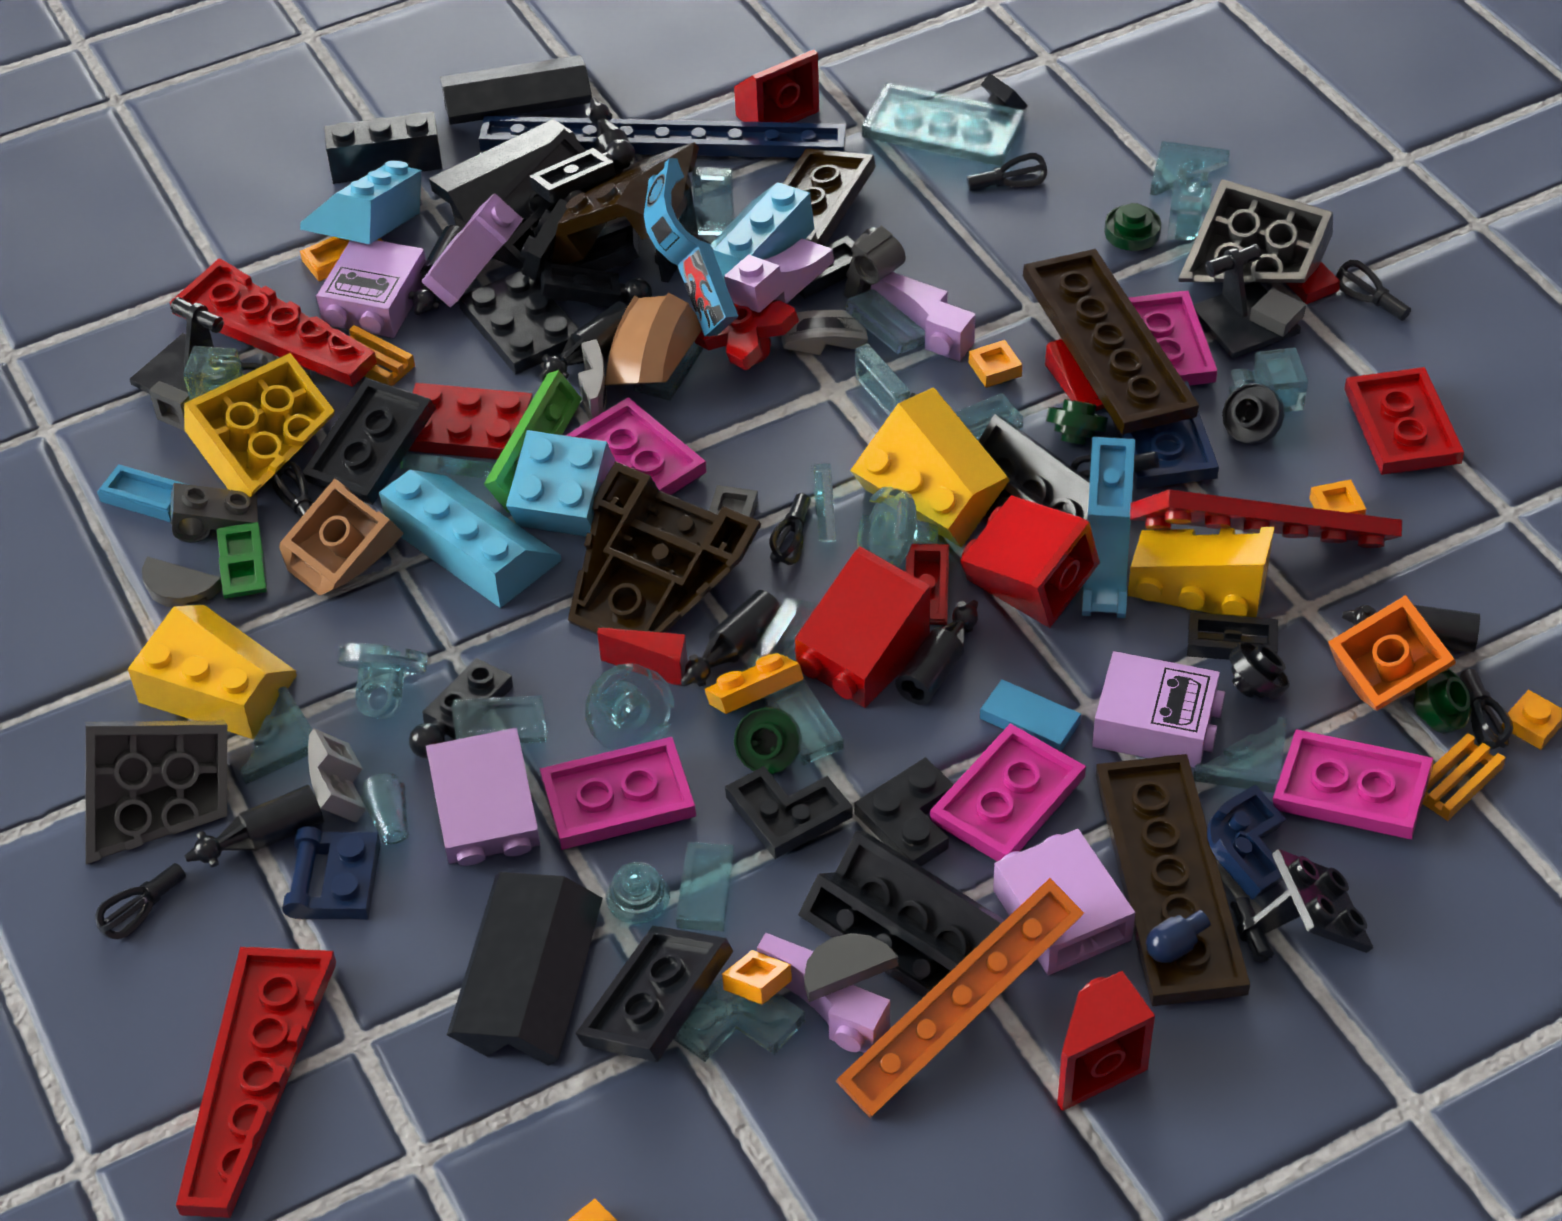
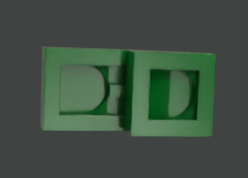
M254 522L217 528L220 554L218 559L224 599L267 592L264 553L259 523Z

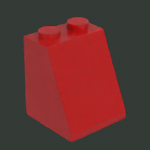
M1012 495L1002 507H997L991 513L986 528L977 539H972L966 545L960 560L968 581L1048 628H1051L1100 564L1089 521L1082 517Z
M858 547L795 637L796 662L799 663L802 673L809 678H816L831 687L840 697L847 700L851 699L866 708L903 671L930 633V586L865 548Z

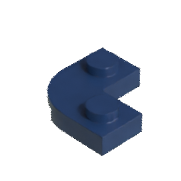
M1256 784L1226 801L1212 816L1207 828L1208 842L1214 856L1251 900L1283 880L1272 856L1273 852L1261 839L1277 830L1286 820Z

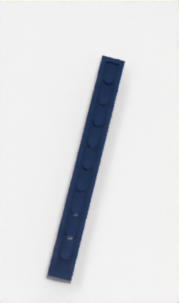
M484 116L479 135L480 150L487 151L554 119L573 131L581 146L587 151L592 148L596 149L595 141L597 139L598 125L593 124L589 118ZM648 119L609 120L626 133L629 142L635 149V154L658 155L695 142L699 147L697 155L714 157L745 156L751 158L784 157L792 159L800 158L806 148L845 152L846 124Z

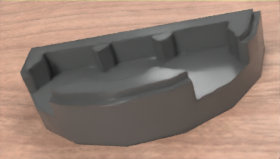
M147 556L142 567L143 583L149 591L151 598L166 607L187 606L186 603L195 602L204 597L208 601L222 590L221 577Z
M850 933L832 937L816 947L807 960L804 987L808 1001L812 1002L898 966V956L886 943L870 935Z

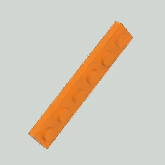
M1049 878L839 1076L836 1082L871 1118L1084 915V912Z

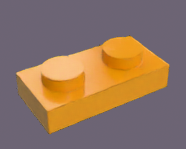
M775 653L759 658L756 661V666L743 672L731 671L717 678L716 684L704 688L709 705L724 714H728L803 680L804 677L798 662L782 654Z

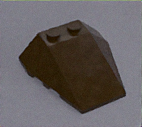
M692 142L638 161L586 193H580L569 200L566 204L567 210L558 222L551 263L567 265L583 260L606 223L623 216L628 219L642 240L650 238L644 221L648 182L652 175H658L664 169L665 162L669 158L678 159L684 178L676 183L671 191V205L676 218L679 220L687 206L688 200L684 196V190L686 191L691 187L692 182L688 178V172L694 171L699 150L698 145Z
M615 461L594 497L592 507L594 511L590 533L586 534L584 543L586 553L582 570L578 571L568 621L596 635L598 628L666 633L741 562L761 527L760 521L724 506L718 515L659 491L650 475Z

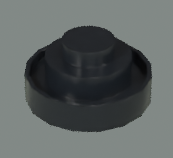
M1256 383L1245 384L1234 390L1225 401L1222 411L1223 424L1228 434L1236 440L1250 445L1262 444L1272 439L1282 427L1285 416L1284 405L1279 395L1267 386Z
M1243 641L1230 652L1229 659L1233 665L1231 670L1235 676L1232 682L1245 696L1252 698L1256 695L1261 698L1266 696L1278 699L1289 688L1290 683L1284 673L1286 669L1284 662L1267 646L1259 644L1256 647L1251 643Z

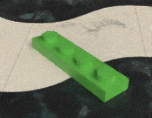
M560 370L546 375L484 482L485 487L508 513L510 512L506 504L527 430L562 435L582 401L581 396Z

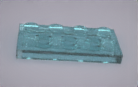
M886 82L862 125V137L907 146L917 150L945 154L950 157H959L984 164L1002 166L1024 122V110Z

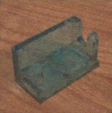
M193 346L183 372L190 400L244 375L237 349Z

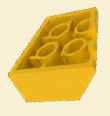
M289 353L184 403V429L227 489L242 491L249 497H252L334 416L335 410L292 354Z
M934 387L898 403L850 470L866 491L961 548L1009 482L1007 475Z
M206 605L174 606L128 668L139 703L194 721L224 720L228 725V732L254 739L297 676L295 669Z

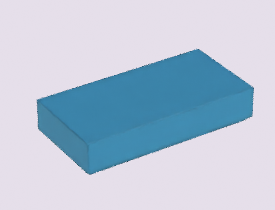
M118 464L99 488L97 494L100 502L171 522V491L173 483H185Z
M1001 679L981 707L980 719L1002 729H1005L1011 723L1061 752L1080 725L1081 713Z

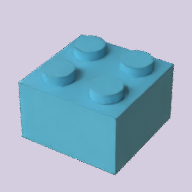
M527 430L506 504L516 524L521 527L586 536L587 533H590L594 516L592 509L594 497L616 461L606 441Z

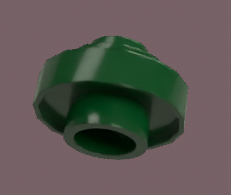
M1130 203L1116 207L1107 214L1104 233L1106 239L1113 246L1122 250H1145L1154 246L1159 241L1162 222L1160 216L1153 209L1138 203Z
M1064 399L1063 408L1048 407L1046 421L1055 423L1054 431L1062 433L1061 441L1085 445L1086 437H1095L1096 431L1106 432L1108 417L1096 415L1097 405Z
M1450 668L1415 688L1414 709L1417 715L1435 731L1442 734L1450 733L1464 728L1469 722L1471 706L1468 689L1459 676Z
M764 707L753 710L740 720L735 729L734 746L736 754L744 766L752 771L763 766L770 774L783 771L795 762L801 751L802 735L799 725L790 714L780 708Z

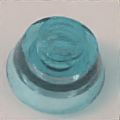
M632 862L619 868L606 891V903L609 911L617 919L632 924L646 923L656 919L666 910L670 901V889L666 880L655 868L643 862Z

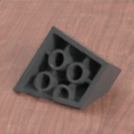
M1221 179L1178 278L1179 282H1224L1225 272L1214 277H1210L1205 269L1206 261L1224 256V252L1231 248L1240 250L1252 244H1257L1261 249V259L1243 265L1244 282L1305 283L1319 267L1333 235V212Z
M224 720L85 722L86 864L101 860L103 857L123 850L127 851L143 845V843L170 834H176L227 816L228 725Z

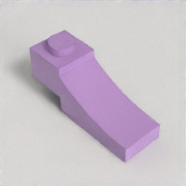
M494 193L477 209L465 227L452 239L421 282L449 307L453 306L495 253L508 241L523 218Z
M802 238L787 250L767 259H760L752 255L746 256L724 275L733 303L747 306L758 313L773 300H780L787 304L834 263L833 249Z
M891 272L878 283L871 285V305L896 316L915 329L925 339L926 350L960 362L975 343V313L947 304L948 291Z
M764 934L757 946V952L791 964L792 981L785 988L798 995L821 1015L829 1025L830 1040L835 1041L841 1048L847 1051L865 1053L889 1030L890 999L854 986V984L809 1002L804 987V974L807 960L814 951L771 934Z

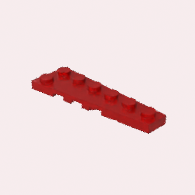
M220 258L175 297H180L191 304L200 303L208 308V312L222 317L224 325L219 333L278 357L291 353L300 366L351 387L377 364L373 350L340 330L330 327L327 322L317 316L308 317L301 312L299 305L292 301L285 303L277 298L274 290L267 286L262 288L252 283L251 276Z
M1171 489L1132 502L1130 508V520L1145 521V528L1151 530L1171 529L1172 524L1214 529L1234 528L1235 530H1243L1246 533H1260L1261 527H1275L1274 533L1282 534L1286 538L1320 537V541L1325 543H1344L1347 540L1358 541L1359 547L1381 548L1384 547L1385 541L1402 537L1401 519Z
M240 947L176 1202L180 1215L231 1218L335 969L336 958L334 951Z

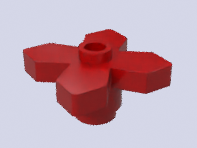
M780 300L770 303L760 313L751 310L747 306L733 303L738 317L717 336L705 337L703 331H701L694 343L708 351L727 346L726 353L730 363L743 370H748L754 364L760 363L768 357L771 347L770 337L785 335L799 322V318L794 307Z

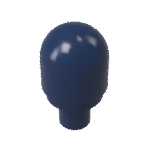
M1198 910L1186 919L1181 915H1177L1176 917H1169L1154 927L1146 939V948L1149 955L1160 963H1172L1192 951L1193 946L1198 943L1196 935L1211 926L1207 915L1202 910Z

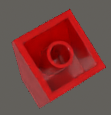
M813 49L754 74L734 86L736 116L742 122L794 123L820 112L818 52Z
M1123 971L1107 978H1095L1087 983L1078 993L1061 1055L1057 1104L1062 1111L1148 1070L1155 1015Z

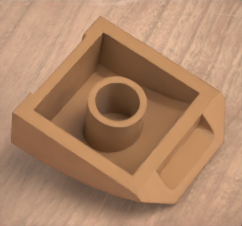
M669 292L666 296L638 298L634 295L622 316L611 345L605 385L667 382L702 331L697 315L689 303Z
M334 478L283 538L279 548L287 571L321 596L346 584L368 569L404 533L380 511L376 512L357 498L345 485Z

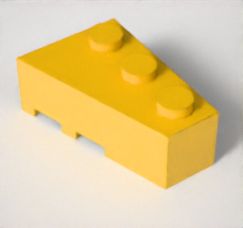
M1261 527L1260 533L1235 534L1234 528H1221L1219 534L1195 535L1194 529L1142 530L1130 566L1127 596L1211 614L1257 617L1266 585L1275 527Z

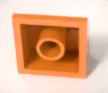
M1406 595L1328 641L1339 671L1358 697L1376 711L1456 664L1453 656Z

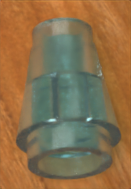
M381 773L368 778L362 785L361 800L381 836L382 842L392 845L404 841L409 836L405 784L399 781L398 776L393 773Z

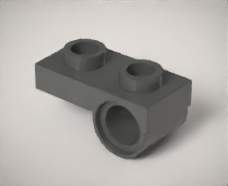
M882 225L869 235L867 233L861 235L853 244L851 249L853 252L850 267L846 272L847 281L844 296L854 304L871 292V285L878 283L904 264L906 256L902 245Z
M173 483L171 491L172 533L181 541L199 542L209 535L211 529L216 530L217 528L258 522L257 493L249 497L242 491Z

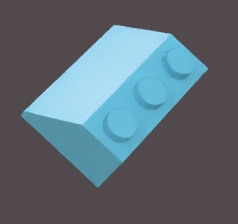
M388 161L382 167L375 171H370L368 175L358 181L351 182V185L335 193L301 221L300 230L370 245L420 213L422 170L409 168L408 164L402 161Z
M777 182L751 201L711 243L723 278L726 273L748 255L767 259L787 250L800 239H806L815 229L810 192Z

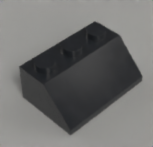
M434 112L412 113L410 115L389 118L379 117L367 121L341 122L335 125L324 126L326 151L333 184L358 181L368 175L370 171H375L388 161H402L407 163L409 168L422 170L421 172L443 169Z

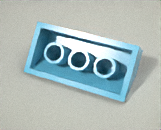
M410 469L379 492L383 514L404 533L401 538L499 608H502L561 561L559 553L446 475Z

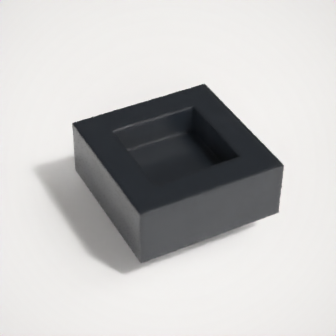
M989 73L981 83V86L990 95L987 101L1004 114L1008 109L1020 117L1028 107L1014 89Z

